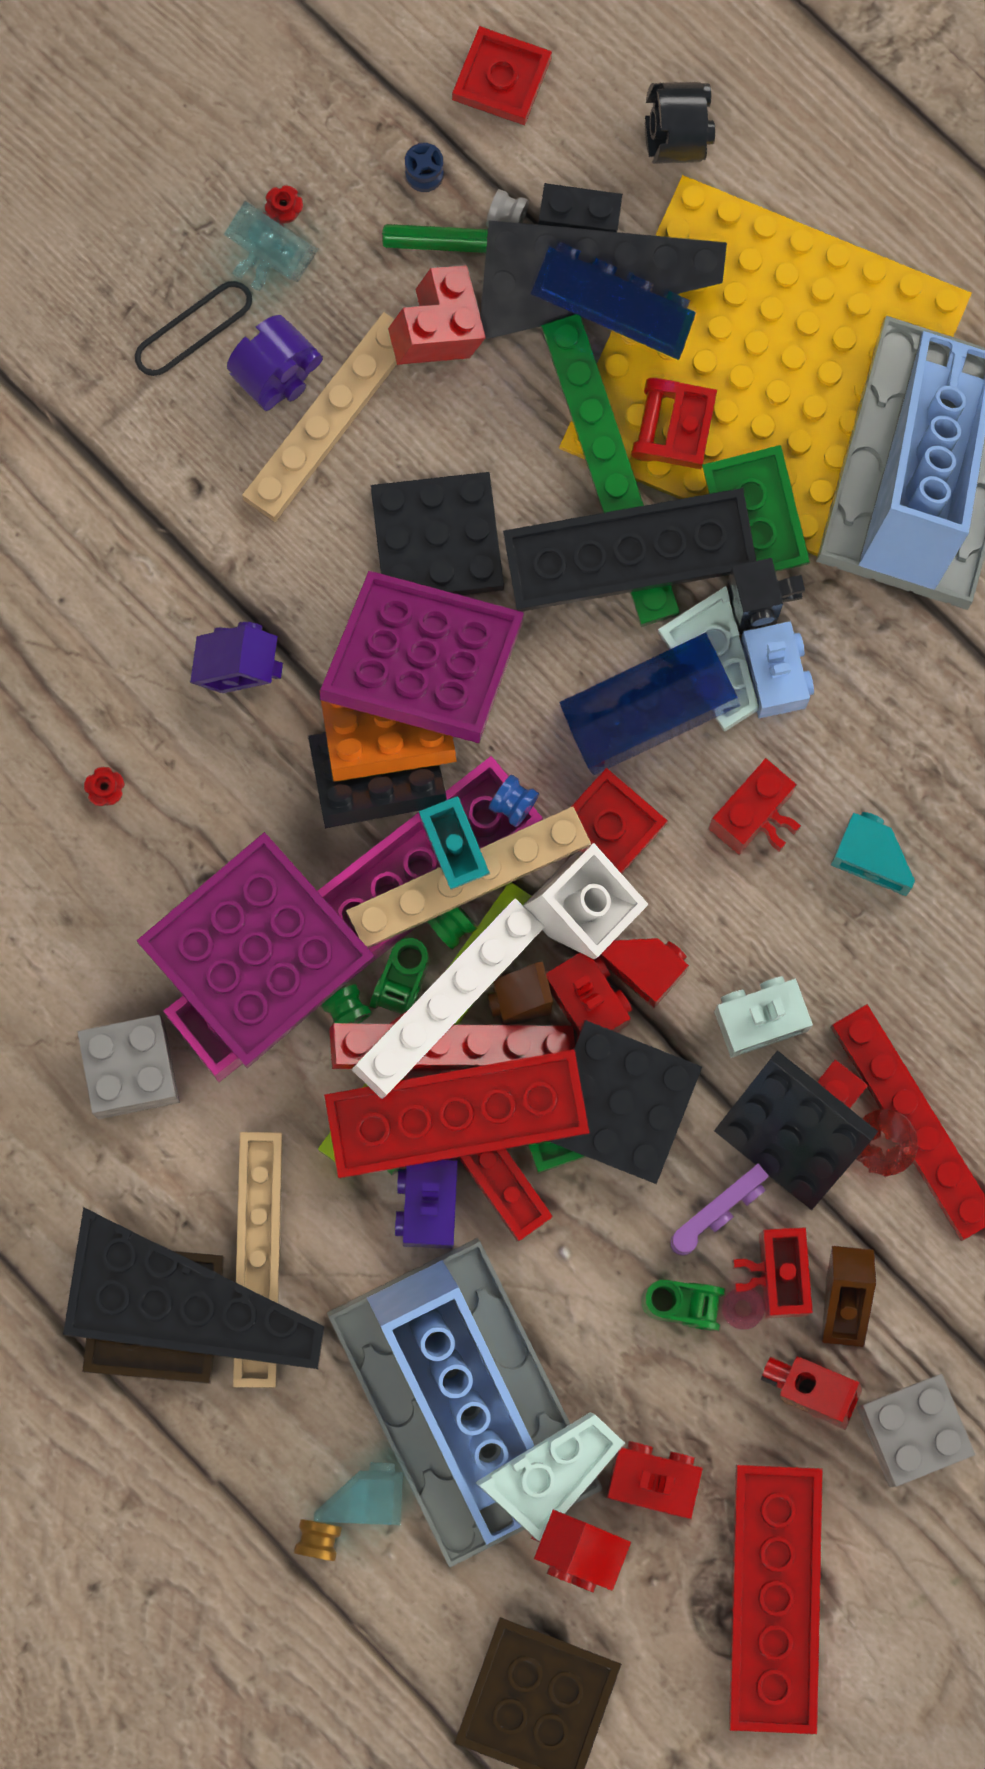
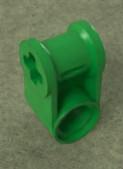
M404 938L395 944L384 972L381 974L374 989L369 1005L370 1008L382 1007L402 1015L418 1000L421 985L429 966L427 948L421 941L415 938ZM415 949L422 955L420 964L412 969L402 967L399 963V956L403 951ZM387 994L393 995V996L398 997V998H401V999H403V1000H399V999L394 998V997H391V996H389V995H387Z
M658 1280L650 1284L643 1291L641 1306L649 1317L656 1320L679 1323L686 1327L701 1330L719 1331L720 1324L716 1320L719 1300L721 1296H725V1288L701 1283ZM663 1288L671 1294L673 1303L668 1311H659L653 1306L651 1296L655 1289Z

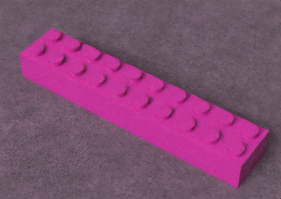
M492 756L446 790L447 800L456 796L459 797L480 849L543 820L538 811L532 807L518 827H514L509 823L506 815L503 813L495 814L489 810V805L495 794L509 777ZM419 812L318 890L319 894L354 933V928L346 914V910L440 867L421 822ZM418 926L368 948L375 955V959L372 962ZM184 996L164 1010L167 1018L218 1082H221L243 1064Z

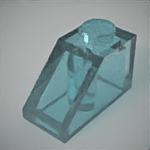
M370 1462L369 1471H359L314 1512V1521L401 1525L404 1473L395 1472L394 1463Z

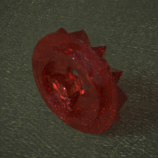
M879 1109L866 1114L862 1119L878 1131L872 1141L880 1138L881 1131H883L886 1140H892L893 1143L899 1144L887 1149L885 1156L881 1147L869 1143L856 1160L862 1162L868 1168V1173H877L884 1175V1177L896 1175L906 1170L913 1163L918 1151V1138L911 1122L902 1114L889 1109Z

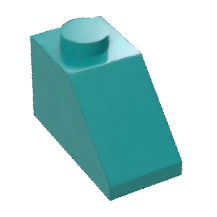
M458 796L419 811L421 822L450 890L490 875Z
M853 812L831 866L907 896L913 888L915 879L892 828L883 825L884 820L877 815L868 812H862L859 815Z

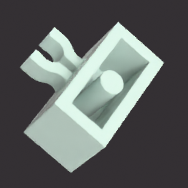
M783 976L776 977L761 983L760 991L746 995L744 990H738L721 997L722 1004L717 1005L714 1013L731 1058L806 1033L811 1029L813 1024L796 978L785 982Z

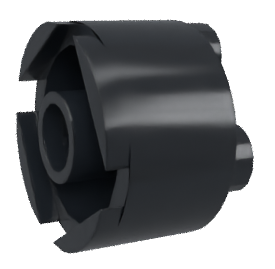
M701 82L651 83L648 88L646 103H653L650 115L645 116V138L649 157H654L652 163H697L706 160L707 145H713L715 142V123L713 120H708L707 107L711 105L710 84Z

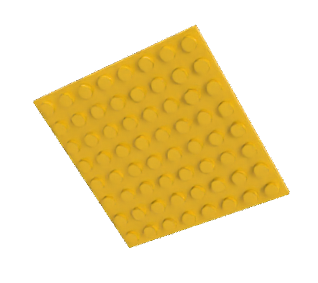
M682 175L656 232V236L727 242L723 283L622 307L601 353L597 367L635 480L678 499L709 494L703 468L700 470L654 460L640 461L631 456L633 443L638 441L647 398L644 388L648 378H660L716 389L717 394L703 464L781 445L807 552L818 556L876 341L885 317H893L953 337L972 293ZM667 397L662 399L654 439L656 444H666L675 399ZM571 420L559 449L585 459Z

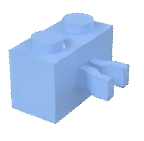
M791 621L743 631L741 645L759 707L757 711L758 718L806 709L810 695L814 694V685L810 671H803L800 657L805 655L804 644L801 634L793 632Z

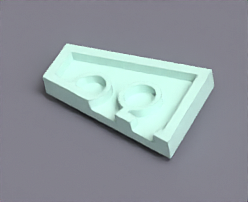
M726 586L658 629V633L724 732L758 711L756 695Z
M590 1412L475 1483L540 1542L552 1510L554 1509L565 1514L625 1442L595 1414Z

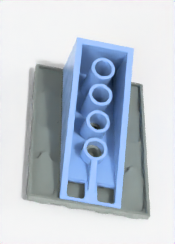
M886 316L876 341L867 380L862 391L847 453L842 464L816 562L831 567L835 566L837 569L868 579L873 578L875 581L906 591H913L915 594L944 603L948 602L953 606L968 610L974 599L985 557V348Z
M476 1238L423 1264L421 1267H417L385 1283L383 1286L381 1285L327 1312L449 1568L525 1530L475 1482L570 1425L480 1240ZM597 1477L573 1505L603 1490Z

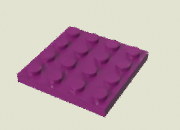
M368 571L320 689V700L480 743L520 632L524 612Z
M265 832L136 940L139 946L246 1068H249L375 959V955Z

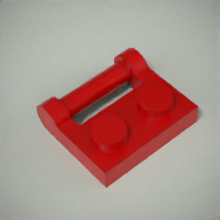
M648 378L644 388L647 398L638 441L633 443L631 456L640 461L654 460L701 470L717 390L660 378ZM667 397L675 400L666 444L661 445L654 443L662 399Z

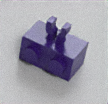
M239 622L238 627L215 628L213 633L197 636L190 683L219 693H228L270 684L272 678L281 679L283 663L275 660L278 636L262 631V626L253 622Z
M441 1160L407 1166L406 1169H398L397 1194H405L404 1211H396L395 1236H403V1247L454 1249L457 1161Z

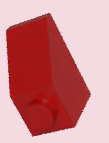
M658 938L614 940L599 955L607 968L653 1009L685 975L689 967L684 961L687 956L678 946L670 941L664 944Z

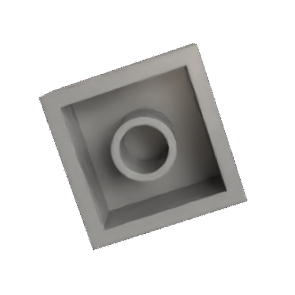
M161 1015L77 1031L92 1114L97 1119L180 1103L166 1025Z
M942 1374L857 1406L889 1487L900 1486L975 1455Z

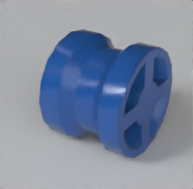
M510 775L495 794L489 805V810L495 814L503 813L508 817L511 825L518 827L534 806L539 792L533 788L525 789L520 785L517 777Z

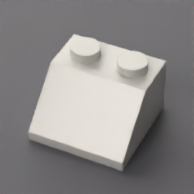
M593 843L572 855L523 906L545 926L543 931L549 938L595 959L646 908L648 903Z

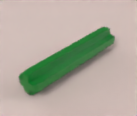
M386 224L382 231V243L386 248L486 253L488 229Z

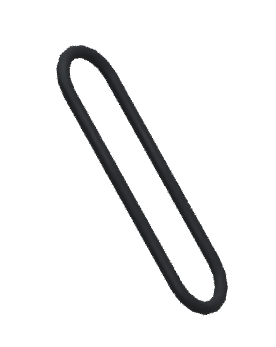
M229 281L220 285L147 338L137 347L135 353V363L138 369L144 374L151 376L167 372L245 315L252 304V294L248 287L237 281ZM229 287H236L245 293L246 304L239 312L168 364L157 370L148 369L142 364L141 353L149 344Z

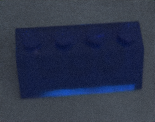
M560 241L556 248L547 245L528 289L530 294L677 360L680 359L696 314L694 310L688 308L691 300L671 291H668L665 298L651 291L654 286L653 283L633 274L629 281L616 276L615 273L618 267L598 258H595L593 265L578 258L580 250Z
M706 632L559 702L571 733L593 776L604 771L605 768L609 769L741 706Z

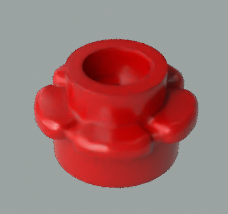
M291 186L274 187L265 197L267 201L264 206L266 214L278 223H290L302 211L303 200L301 197H298V191ZM286 201L287 205L281 206L280 202Z
M100 767L94 770L93 775L87 776L84 782V790L89 794L88 799L94 805H114L122 798V789L125 783L119 772H112L109 767ZM103 783L108 784L106 790L100 788Z

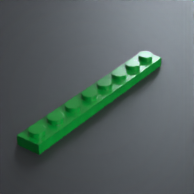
M580 313L542 325V332L602 512L644 506ZM671 585L630 592L641 627L680 614Z

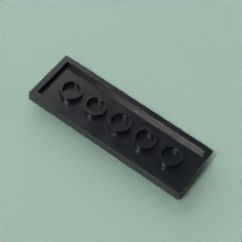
M743 488L503 531L516 609L521 612L730 575L732 566L756 561Z

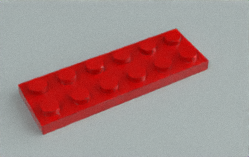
M575 1049L401 1080L383 1099L369 1086L324 1094L337 1174L340 1179L590 1134Z
M736 1465L729 1701L730 1731L817 1734L822 1468Z

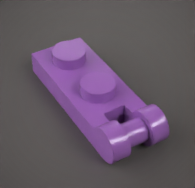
M759 1164L755 1165L681 1226L671 1237L670 1247L672 1251L680 1256L690 1254L697 1246L698 1236L710 1227L715 1233L734 1217L729 1211L741 1200L748 1206L764 1193L766 1189L761 1184L769 1176Z

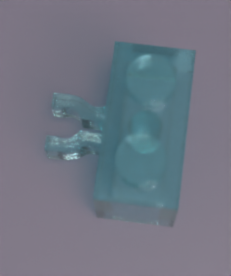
M244 201L224 233L226 237L249 252L248 258L236 266L232 272L233 275L242 279L245 271L249 268H254L257 261L261 260L255 270L256 279L250 285L257 291H260L265 284L269 267H272L288 279L298 282L319 248L259 207L247 201Z

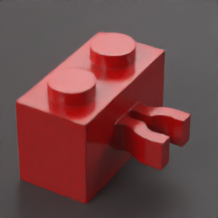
M765 758L713 816L708 829L738 855L743 852L760 831L767 835L769 843L780 852L786 842L777 836L776 828L769 821L773 822L778 828H787L793 835L798 832L801 827L799 823L790 817L782 816L778 813L793 795L797 784Z
M578 953L546 973L551 994L570 1025L573 1026L577 1036L584 1020L614 1032H618L629 1025L631 1018L628 1013L632 1011V1007L620 989L614 992L606 980V978L611 976L600 956L592 959L582 953Z
M806 1227L763 1230L759 1233L761 1263H754L748 1259L732 1260L733 1269L746 1268L750 1273L761 1272L762 1277L751 1278L745 1284L735 1283V1293L748 1292L757 1286H762L765 1319L802 1317L812 1314Z
M628 1441L627 1449L621 1447L615 1455L606 1498L692 1519L703 1471L702 1467L694 1466L695 1457L671 1451L669 1459L652 1455V1446Z
M553 1509L534 1559L549 1565L547 1574L593 1593L596 1585L613 1591L631 1542Z

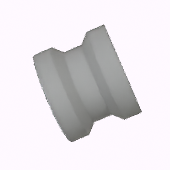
M498 189L489 209L486 226L488 227L489 220L523 223L528 210L529 200L523 197L518 199L511 198L506 191Z

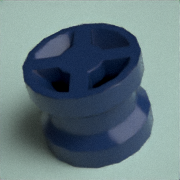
M418 143L407 151L405 156V178L410 187L419 192H430L442 183L444 178L443 155L435 145ZM424 170H431V172L421 174Z

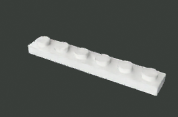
M515 898L351 1070L383 1099L545 926Z

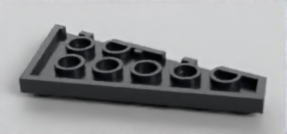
M489 220L480 313L485 337L490 339L540 327L580 313L581 317L721 284L723 283L727 242Z
M83 1207L63 1335L319 1370L325 1328L323 1325Z

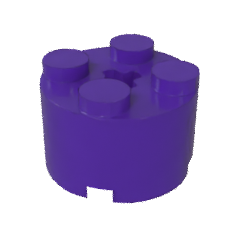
M282 315L269 317L258 324L256 328L260 333L251 341L245 336L235 347L227 362V369L231 372L229 374L265 411L272 409L285 398L290 402L297 399L306 389V384L303 381L323 360V356Z

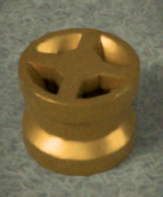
M300 1519L299 1528L302 1535L300 1542L295 1544L294 1554L335 1561L337 1552L334 1549L335 1539L341 1535L342 1527Z

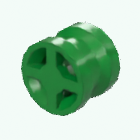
M461 906L427 921L436 934L452 950L459 945V939L465 933L472 934L478 929Z
M356 984L338 990L321 1005L324 1012L330 1013L333 1023L360 1024L372 1015L369 1007L361 1003L359 999L360 990Z

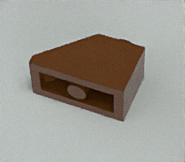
M543 961L495 979L493 982L494 992L487 993L492 1017L500 1016L502 1025H513L551 1015L553 999Z
M832 1246L826 1277L822 1343L864 1347L876 1287L874 1250Z

